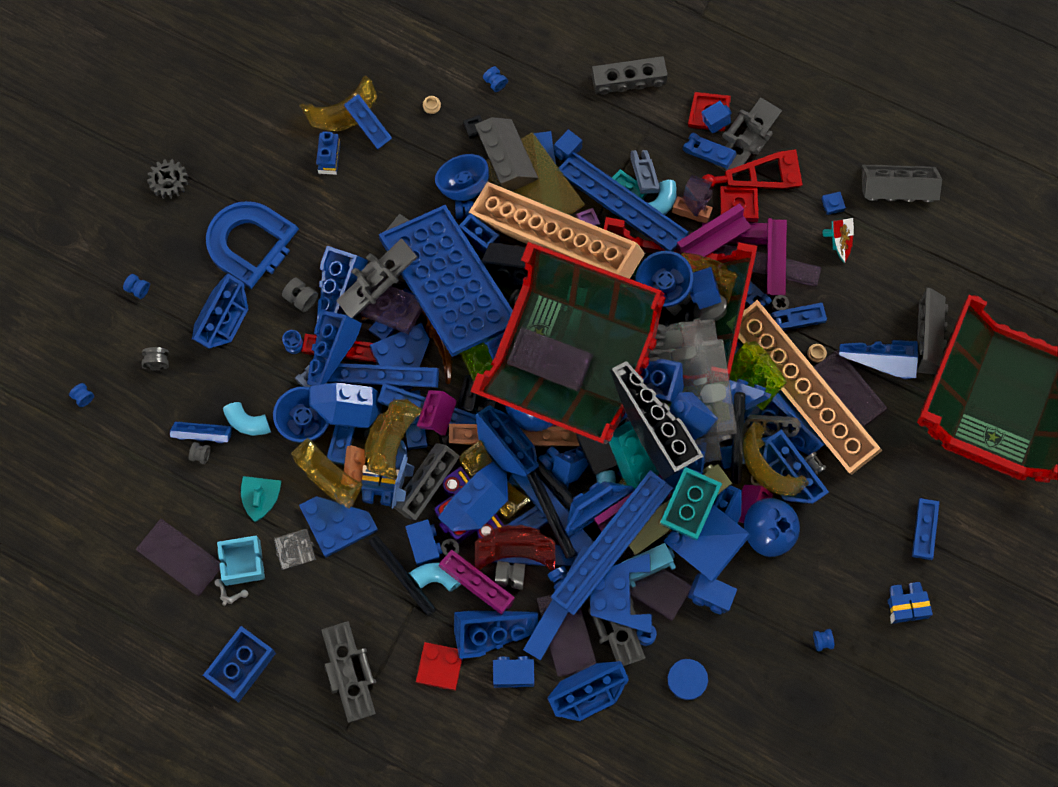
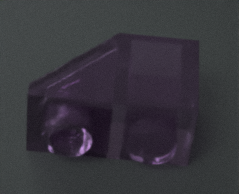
M691 175L686 184L682 199L693 215L698 217L701 210H705L708 201L712 197V182Z

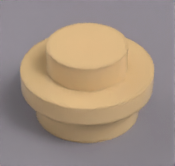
M428 96L423 101V109L427 113H437L441 108V102L435 96Z
M813 344L809 347L807 355L812 362L820 363L825 360L827 351L824 346Z

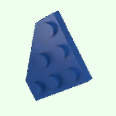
M422 323L373 343L369 348L378 365L420 367L430 339ZM394 386L405 391L412 389L411 386Z
M318 496L299 505L325 558L378 531L370 513Z

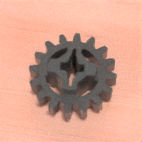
M166 159L163 160V164L156 162L157 167H151L153 173H148L150 179L147 182L150 185L151 191H154L156 196L161 194L163 199H165L166 195H169L170 199H172L173 194L180 196L179 191H185L183 185H188L186 179L189 177L185 167H182L180 162L175 164L173 159L170 160V163H167Z

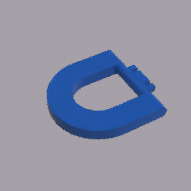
M246 201L238 202L225 207L214 216L207 229L206 246L212 261L218 268L242 281L246 287L252 289L266 271L270 274L275 271L270 266L277 268L285 258L282 252L288 255L290 250L285 246L299 228L263 204ZM240 224H255L279 239L257 267L232 252L227 246L229 233Z

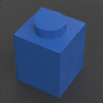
M721 101L701 112L702 120L712 134L731 123V110L727 105L724 106Z
M569 129L554 144L555 156L559 160L564 161L568 157L570 158L573 152L578 153L582 149V139Z

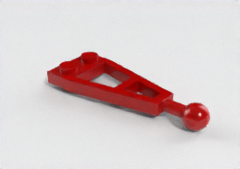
M795 149L768 155L725 171L724 176L714 177L711 174H706L702 177L701 184L706 189H711L715 184L727 183V186L758 187L763 189L801 187L802 179L797 151ZM778 159L782 182L757 181L755 167ZM748 170L750 181L733 180L732 175Z

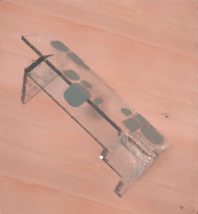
M698 318L694 319L693 322L672 324L665 331H660L665 334V338L659 339L664 344L663 346H658L662 353L656 355L660 359L682 363L683 392H693L718 418L707 434L694 441L699 449L705 452L704 463L721 460L719 443L732 439L731 435L737 433L723 339L717 340L714 319L700 320Z

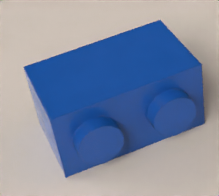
M471 213L459 225L470 244L483 254H485L489 243H500L499 235Z
M708 267L694 272L693 285L690 291L693 303H697L699 309L721 303L718 284L712 268Z
M427 519L405 526L417 567L426 563L440 561L439 555L443 553L440 543L435 544L433 536H437L434 524L430 525Z
M699 573L695 576L688 598L693 599L692 602L696 605H706L710 607L712 612L722 614L730 610L737 589L717 579L712 582L705 575Z
M520 656L518 660H510V657H497V660H493L494 688L534 687V659H530L528 656Z

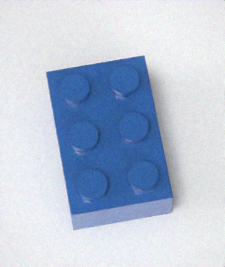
M240 626L203 676L239 703L276 653L271 647Z

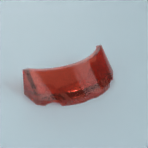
M507 525L495 528L488 535L479 538L475 542V568L480 570L489 563L503 558L522 557L535 560L553 571L555 570L556 561L555 541L551 537L547 538L541 534L540 530L529 526Z

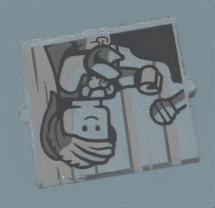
M308 529L274 538L277 549L276 555L279 556L282 570L316 560L312 548L314 544L310 540Z

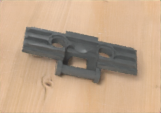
M763 98L758 100L750 113L740 110L738 117L728 131L722 134V137L728 141L725 147L730 149L739 147L743 150V153L736 155L728 169L716 166L727 171L745 164L751 154L757 156L772 136L773 132L769 129L782 110ZM744 121L748 126L743 135L740 134L739 137L734 136V133Z
M402 238L379 260L369 253L366 258L371 262L362 271L357 268L351 271L352 274L358 277L357 281L336 300L349 317L354 319L370 302L375 304L377 302L376 299L393 283H397L399 281L397 277L418 258ZM394 261L395 266L389 270L387 264ZM361 289V292L364 294L363 297H360L359 295Z
M630 598V600H631V615H636V614H635V611H634V608H633V605H634V604H633L632 598ZM593 617L601 638L599 640L600 644L610 642L616 662L621 661L624 667L646 659L635 629L611 622L614 632L608 635L603 620ZM627 632L628 639L625 642H620L617 640L618 634Z
M349 621L322 629L330 658V663L324 665L325 671L329 677L332 694L337 693L339 690L348 723L375 715L368 687L377 684L376 679H373L366 656L368 653L367 649L357 650ZM340 647L348 649V655L344 658L337 655V650ZM359 657L365 681L358 682L353 667V658ZM359 687L360 692L357 696H350L348 689Z

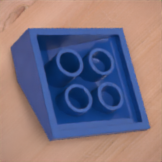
M713 504L697 541L672 530L663 542L714 582L751 534Z

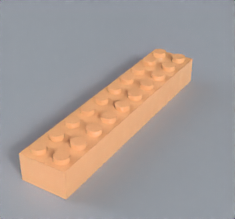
M490 182L486 183L468 212L489 228L525 244L530 242L629 279L645 254L634 241Z
M756 300L746 308L743 313L738 338L845 469L852 475L879 454L882 449L763 305ZM737 317L728 323L733 332L735 331Z

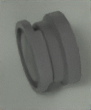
M149 347L142 350V355L144 356L141 362L142 368L147 369L149 367L150 370L156 371L164 367L163 369L169 367V361L167 360L169 351L167 349Z

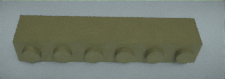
M711 464L702 471L703 475L722 483L718 494L732 484L718 464L714 467ZM670 500L664 501L628 546L635 556L671 530L660 525Z

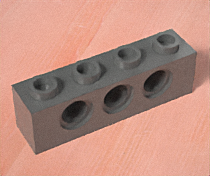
M664 56L592 66L595 94L605 95L615 91L625 92L629 89L640 90L650 86L660 87L667 83L668 75Z
M436 443L404 488V491H406L405 501H397L394 509L404 517L416 520L460 456L447 445Z

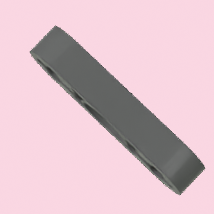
M750 415L745 420L744 430L752 435L772 436L780 431L782 426V431L787 437H794L798 434L801 423L795 417ZM751 421L754 422V425H756L755 428H753L750 424ZM774 422L777 425V429H769L767 423ZM792 424V427H795L794 430H791L788 425Z

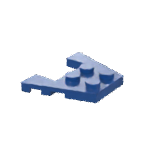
M649 553L617 564L610 569L590 595L591 616L649 634L653 633L652 615H631L630 574L651 573V557Z

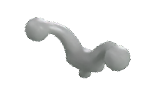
M215 580V585L221 589L220 599L223 601V606L227 603L232 604L240 597L246 598L248 596V591L242 590L240 593L228 597L222 580Z

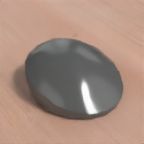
M720 295L721 303L699 309L696 303L693 308L695 319L700 322L711 323L724 317L727 313L725 297Z

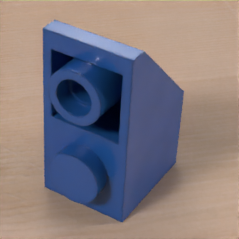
M737 379L736 382L729 380L726 397L722 402L733 406L735 392L745 393V410H748L769 399L771 394L765 392V387L755 384L753 388L748 386L749 382L741 379Z
M581 447L556 455L552 474L560 482L569 484L578 480L587 468L588 462Z

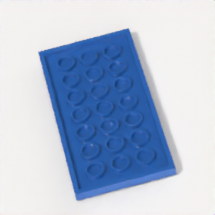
M446 205L379 234V239L387 252L402 238L418 257L401 275L452 357L505 332L513 310Z

